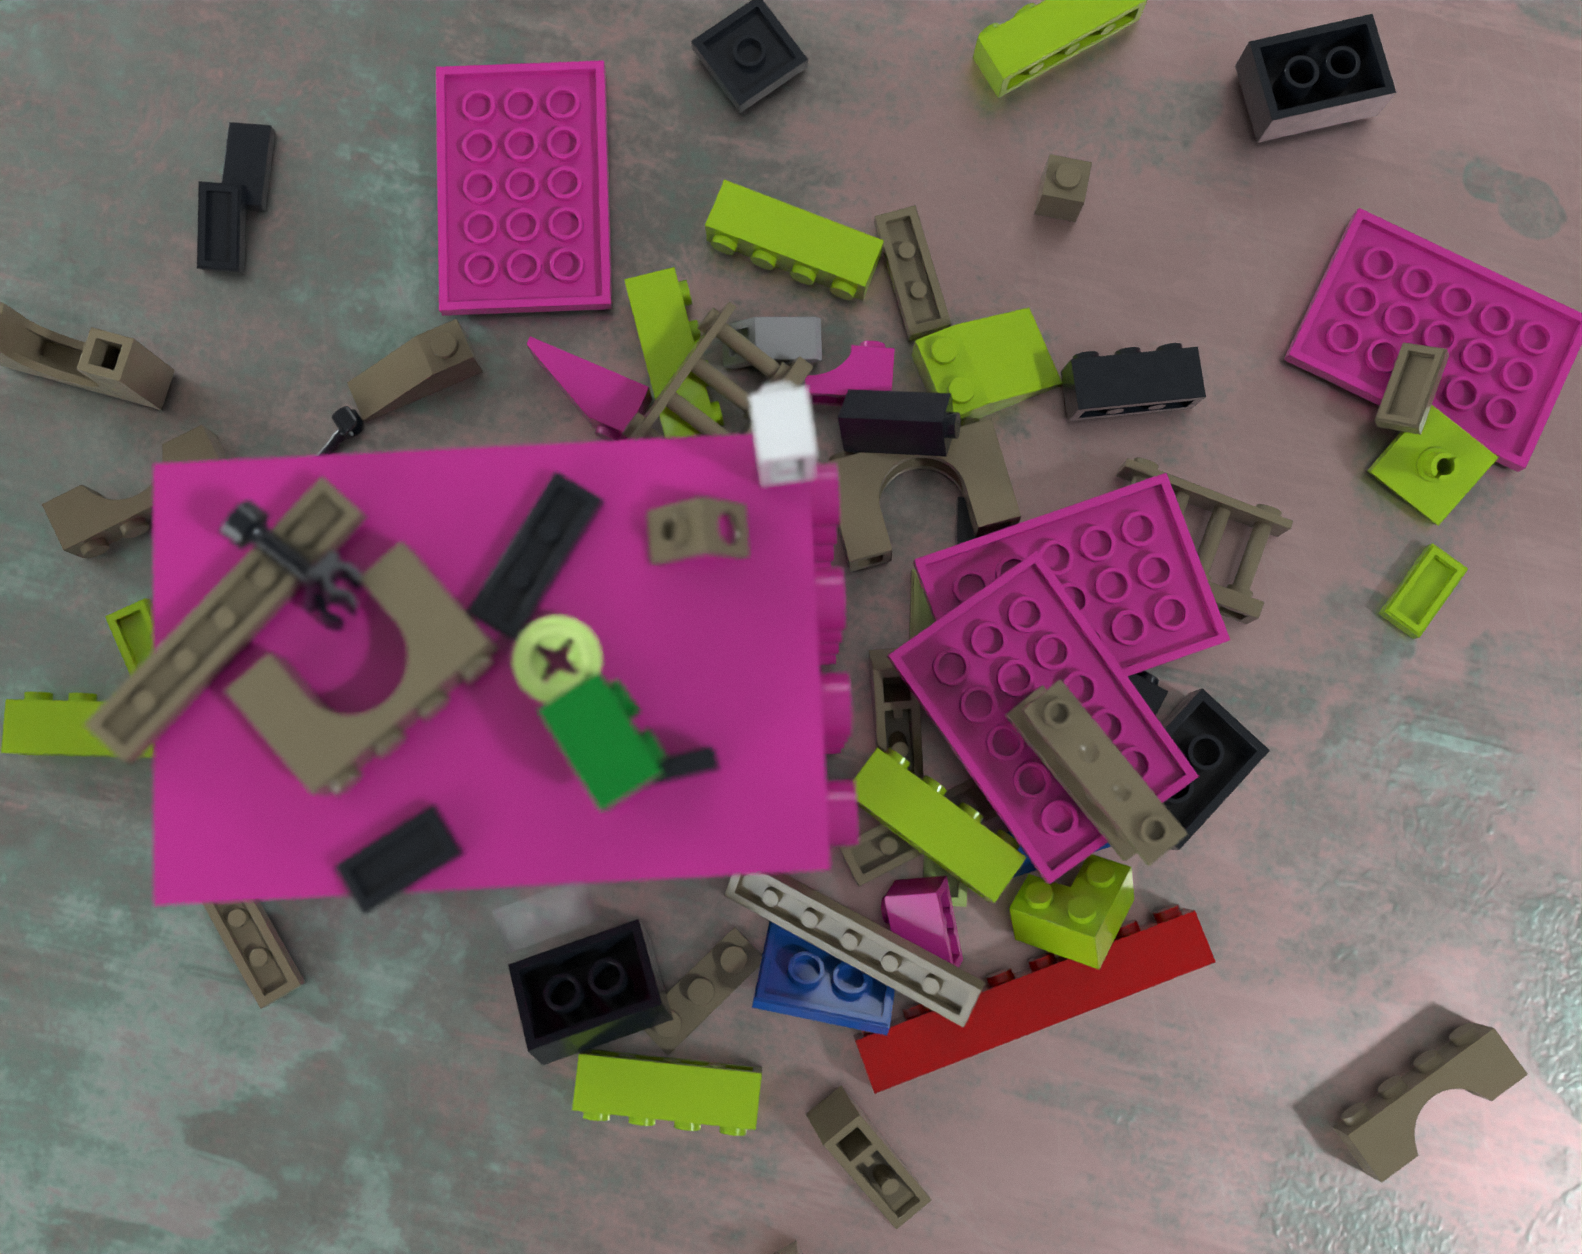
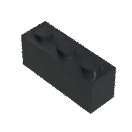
M1181 343L1161 345L1156 348V351L1141 352L1139 347H1128L1117 350L1114 355L1099 356L1097 351L1081 352L1074 355L1073 359L1061 371L1068 421L1192 409L1206 397L1198 347L1183 348Z

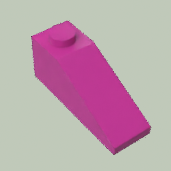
M530 336L527 346L532 356L588 423L596 429L595 435L605 441L627 440L628 438L622 432L637 412L643 416L646 414L653 399L650 388Z

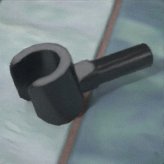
M344 406L332 415V420L338 430L332 434V437L317 455H331L345 439L353 438L363 431V421L355 409Z

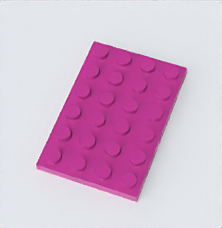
M604 60L436 67L439 311L442 316L612 309L607 96Z
M1358 208L1350 219L1284 360L1380 406L1403 342L1447 349L1449 358L1432 405L1499 458L1495 462L1519 472L1526 468L1582 345V313Z
M1167 472L914 559L913 561L933 620L936 622L1038 551L1127 677L1230 641Z
M1038 551L887 655L891 664L1044 881L1048 884H1051L1108 842L1004 716L1036 688L1043 685L1047 690L1056 681L1061 679L1162 803L1199 777Z

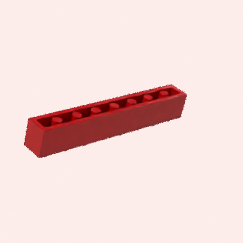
M1174 904L1153 912L1155 920L1142 925H1138L1137 920L1122 923L1100 969L1062 956L1055 958L1054 953L1048 952L1028 960L1030 968L1013 974L1011 968L994 972L986 976L988 984L984 985L964 1027L916 1002L902 1009L904 1016L891 1020L887 1036L861 1030L860 1033L853 1036L874 1094L1215 963L1216 961L1196 911L1185 908L1180 910L1179 905Z

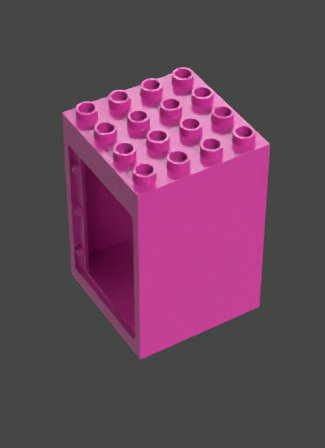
M753 434L153 464V652L254 548L255 545L251 544L244 549H239L220 533L221 527L228 515L245 500H252L269 513L270 519L267 526L271 530L321 477H324L368 517L335 551L340 556L339 562L352 564L362 575L397 544L403 541L415 550L461 605L468 610L553 474L557 471L602 498L604 505L528 626L541 618L554 615L572 617L584 623L595 634L600 643L603 659L600 674L609 682L618 678L626 686L639 706L641 713L633 718L640 728L639 732L641 733L645 729L650 728L667 757L711 746L717 753L720 771L643 789L610 811L601 812L538 712V709L545 706L546 703L529 696L517 682L512 666V656L516 642L472 616L499 647V650L490 657L494 661L491 668L476 681L467 684L463 680L447 694L451 699L450 702L437 715L427 721H423L421 717L404 731L407 739L394 752L382 759L376 755L359 769L363 773V777L347 792L337 797L333 793L329 796L312 795L225 690L268 653L287 659L330 709L341 715H356L379 707L395 693L404 677L408 654L406 641L400 627L363 583L359 592L347 580L337 579L336 588L349 591L357 601L356 617L350 614L344 606L333 604L328 607L331 613L338 615L344 620L343 630L339 631L328 629L322 625L318 618V612L315 611L311 615L303 609L306 587L304 584L153 743V906L351 895L334 866L432 805L438 806L465 854L404 892L831 870L830 847L858 845V812L855 780L826 781L825 754H841V749H844V743H848V737H852L849 673L820 674V665H836L839 643H842V631L846 630L843 567H831V562L834 561V545L837 544L836 526H840L837 462L816 463L815 480L761 487ZM698 497L738 502L746 505L749 558L738 559L703 555L663 565H653L650 563L648 510ZM722 514L718 523L719 532L722 539L726 543L731 544L735 535L734 526L731 519L726 514ZM573 640L559 652L551 649L546 650L543 647L539 648L538 651L544 654V658L550 663L547 670L548 675L544 682L558 670H563L566 673L570 671L576 675L578 670L572 667L573 664L567 659L570 651L569 646Z

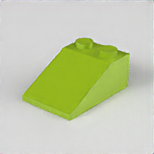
M1029 307L956 324L915 340L911 355L926 391L929 393H951L953 411L960 413L961 421L969 418H982L1062 386L1061 378Z

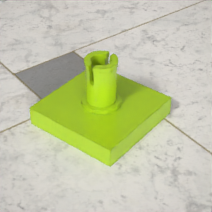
M1431 405L1421 435L1401 431L1370 466L1367 472L1430 522L1439 526L1499 457Z

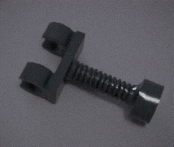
M250 499L243 501L234 508L221 527V535L239 549H244L251 544L255 545L271 559H274L276 563L283 566L289 573L296 576L298 580L305 583L303 609L311 615L315 611L318 612L319 621L326 628L337 631L343 630L344 620L338 615L331 613L328 607L333 604L344 606L350 614L356 617L357 601L355 597L345 589L336 588L337 579H345L360 592L362 577L359 570L352 564L339 562L340 556L333 550L317 564H314L268 528L269 513Z

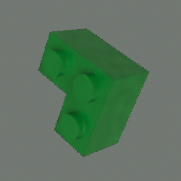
M597 672L538 709L544 722L601 812L610 811L666 775L659 762L666 759L667 755L650 728L645 729L641 733L639 732L640 728L633 718L640 714L641 710L626 686L618 678L609 682L602 674Z

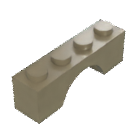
M203 425L162 444V463L229 460L218 436ZM153 482L141 493L120 500L106 499L102 494L81 484L43 503L42 506L63 550L81 558H93L107 552L110 549V544L122 538L137 537L149 530V525L153 523Z
M1478 1023L1461 1025L1449 1035L1451 1041L1438 1050L1431 1049L1424 1052L1414 1060L1413 1065L1415 1067L1402 1077L1398 1075L1387 1079L1378 1087L1377 1091L1379 1094L1366 1103L1359 1102L1350 1106L1342 1113L1341 1118L1343 1120L1336 1124L1333 1129L1365 1174L1382 1183L1419 1156L1415 1143L1416 1121L1423 1106L1435 1095L1450 1089H1465L1473 1095L1493 1101L1528 1075L1495 1028Z

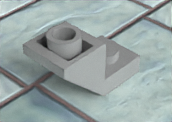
M751 317L727 323L779 364L782 361L788 364L799 356L808 363L822 361L821 318ZM722 342L723 367L739 369L752 366Z

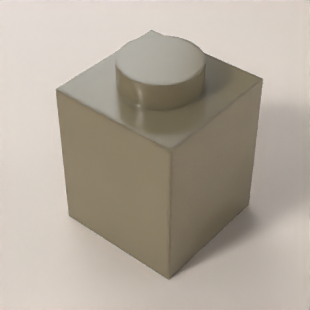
M1050 154L1041 176L1034 214L1076 222L1085 203L1092 162Z

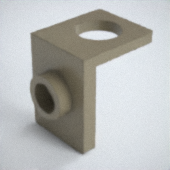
M698 497L647 511L650 563L653 565H663L703 555L738 559L750 557L747 511L744 503ZM722 514H726L734 526L735 535L731 544L726 543L719 532L718 523Z

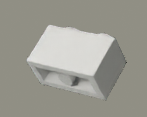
M776 382L762 386L760 393L749 394L752 430L761 487L815 480L817 451L807 386L794 388L791 382Z

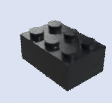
M1373 14L1249 41L1235 65L1257 143L1377 116L1396 94Z
M1203 688L1188 693L1161 723L1199 776L1163 802L1164 806L1187 832V835L1170 850H1180L1270 751Z
M639 919L508 964L527 1050L542 1065L673 1020L651 938Z

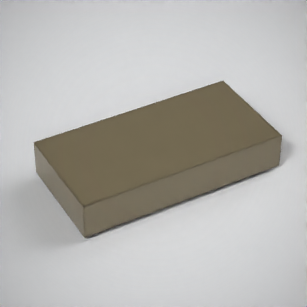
M1403 342L1375 418L1377 427L1421 435L1449 358L1447 349Z

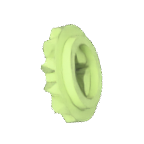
M554 615L533 622L521 633L513 650L512 666L516 680L521 688L532 698L548 704L595 673H600L603 659L599 640L584 623L572 617ZM573 640L569 646L570 651L567 659L573 664L572 667L578 670L576 675L570 671L566 673L563 670H558L544 682L548 675L547 670L550 663L544 658L545 655L538 651L539 648L543 647L546 650L551 649L559 652Z

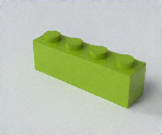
M1044 0L1037 5L1029 3L1018 10L1012 19L1001 25L995 22L984 28L977 37L973 59L996 96L1000 98L1139 21L1148 0Z
M725 179L705 224L707 241L711 242V246L716 250L728 255H733L737 252L750 257L752 263L763 269L773 270L774 267L789 272L794 280L802 284L813 285L814 282L830 288L829 291L833 295L845 300H853V298L864 300L882 256L884 244L882 239Z
M675 267L624 279L655 400L701 337L700 330L697 329L699 326L697 319L689 321L685 309L686 306L693 305L687 280L678 281ZM690 372L676 392L720 426H724L719 401L710 402L706 389L709 385ZM667 407L659 415L665 438L704 436Z
M35 691L24 692V699H5L1 753L35 756L117 757L84 725L106 701H97V694L70 692L68 700H53V693ZM153 744L139 758H153Z
M876 748L854 778L857 806L986 902L995 903L1027 858L1018 851L1021 846L1016 839L1001 829L994 834L981 824L984 817L978 811L964 802H961L958 807L945 798L944 795L947 790L940 783L928 775H925L921 780L907 770L910 762L893 749L888 748L884 753L879 748Z
M588 1049L580 1052L578 1055L572 1110L582 1111L584 1119L593 1121H609L611 1115L629 1116L628 1123L633 1125L654 1126L657 1119L674 1121V1128L679 1130L699 1131L701 1130V1124L720 1126L719 1132L722 1134L745 1136L747 1129L756 1130L762 1067Z

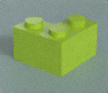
M1091 854L1085 859L1071 887L1056 882L1048 884L1043 878L1028 873L1009 908L1015 940L1100 969L1134 901L1132 867Z

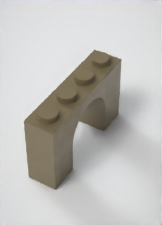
M0 302V366L162 410L175 370L138 341L93 327L90 328L86 342L79 341L44 328L25 318L5 303Z
M969 418L961 421L958 439H952L947 457L864 452L854 454V452L843 451L832 455L829 461L823 462H837L840 497V526H837L849 572L892 561V547L880 508V498L886 486L895 477L910 470H934L947 476L956 484L962 497L965 499L975 538L1019 524L1021 518L992 418L980 421L978 418Z
M403 541L361 575L362 583L400 627L407 646V667L398 689L386 702L365 713L356 715L338 714L318 697L287 659L268 653L225 690L312 795L329 796L333 793L337 797L351 789L363 777V773L359 769L376 755L382 759L399 748L407 739L404 731L420 717L423 721H427L442 711L451 700L447 694L463 680L470 684L485 674L494 663L490 657L499 650V647L473 617L466 612L467 610L415 550Z

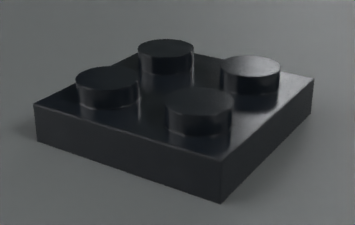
M751 0L691 41L692 50L740 113L808 67V58L763 0Z

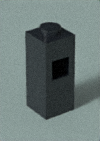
M848 389L838 415V423L844 452L947 457L952 439H958L961 417L959 412L953 411L951 393Z

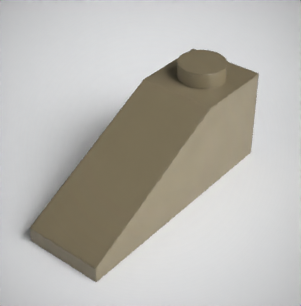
M456 318L415 336L347 382L360 415L366 423L478 375L483 370L466 332Z
M897 648L868 650L876 748H879L884 753L888 748H891L910 762L907 770L922 780L924 774L920 703L887 658V655Z
M842 1085L806 1114L825 1148L896 1230L932 1201L927 1192Z

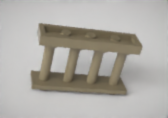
M728 302L720 311L713 307L697 328L703 332V335L647 413L643 416L637 412L622 434L628 438L627 440L665 438L651 428L665 407L704 436L738 434L736 431L728 432L676 392L690 372L744 412L743 417L748 421L739 434H753L749 393L701 357L715 337L769 378L767 380L769 384L791 382L794 388H798L808 376L813 366L801 356L788 364L783 361L780 364L726 323L736 309L733 303Z
M1137 457L1134 460L1127 458L1119 467L1116 476L1130 481L1129 485L1166 472L1158 470L1159 466L1155 462ZM1167 473L1182 514L1185 512L1187 503L1212 512L1197 554L1220 614L1244 624L1259 619L1264 602L1252 598L1253 592L1250 590L1269 535L1276 537L1291 529L1293 521L1282 517V512L1275 507L1265 504H1257L1255 507ZM1228 519H1231L1253 529L1233 584H1228L1226 588L1211 582L1212 577L1209 575V571Z
M1061 679L1056 681L1047 690L1043 685L1039 686L1004 715L1122 860L1128 861L1138 853L1144 862L1150 866L1187 835V832Z

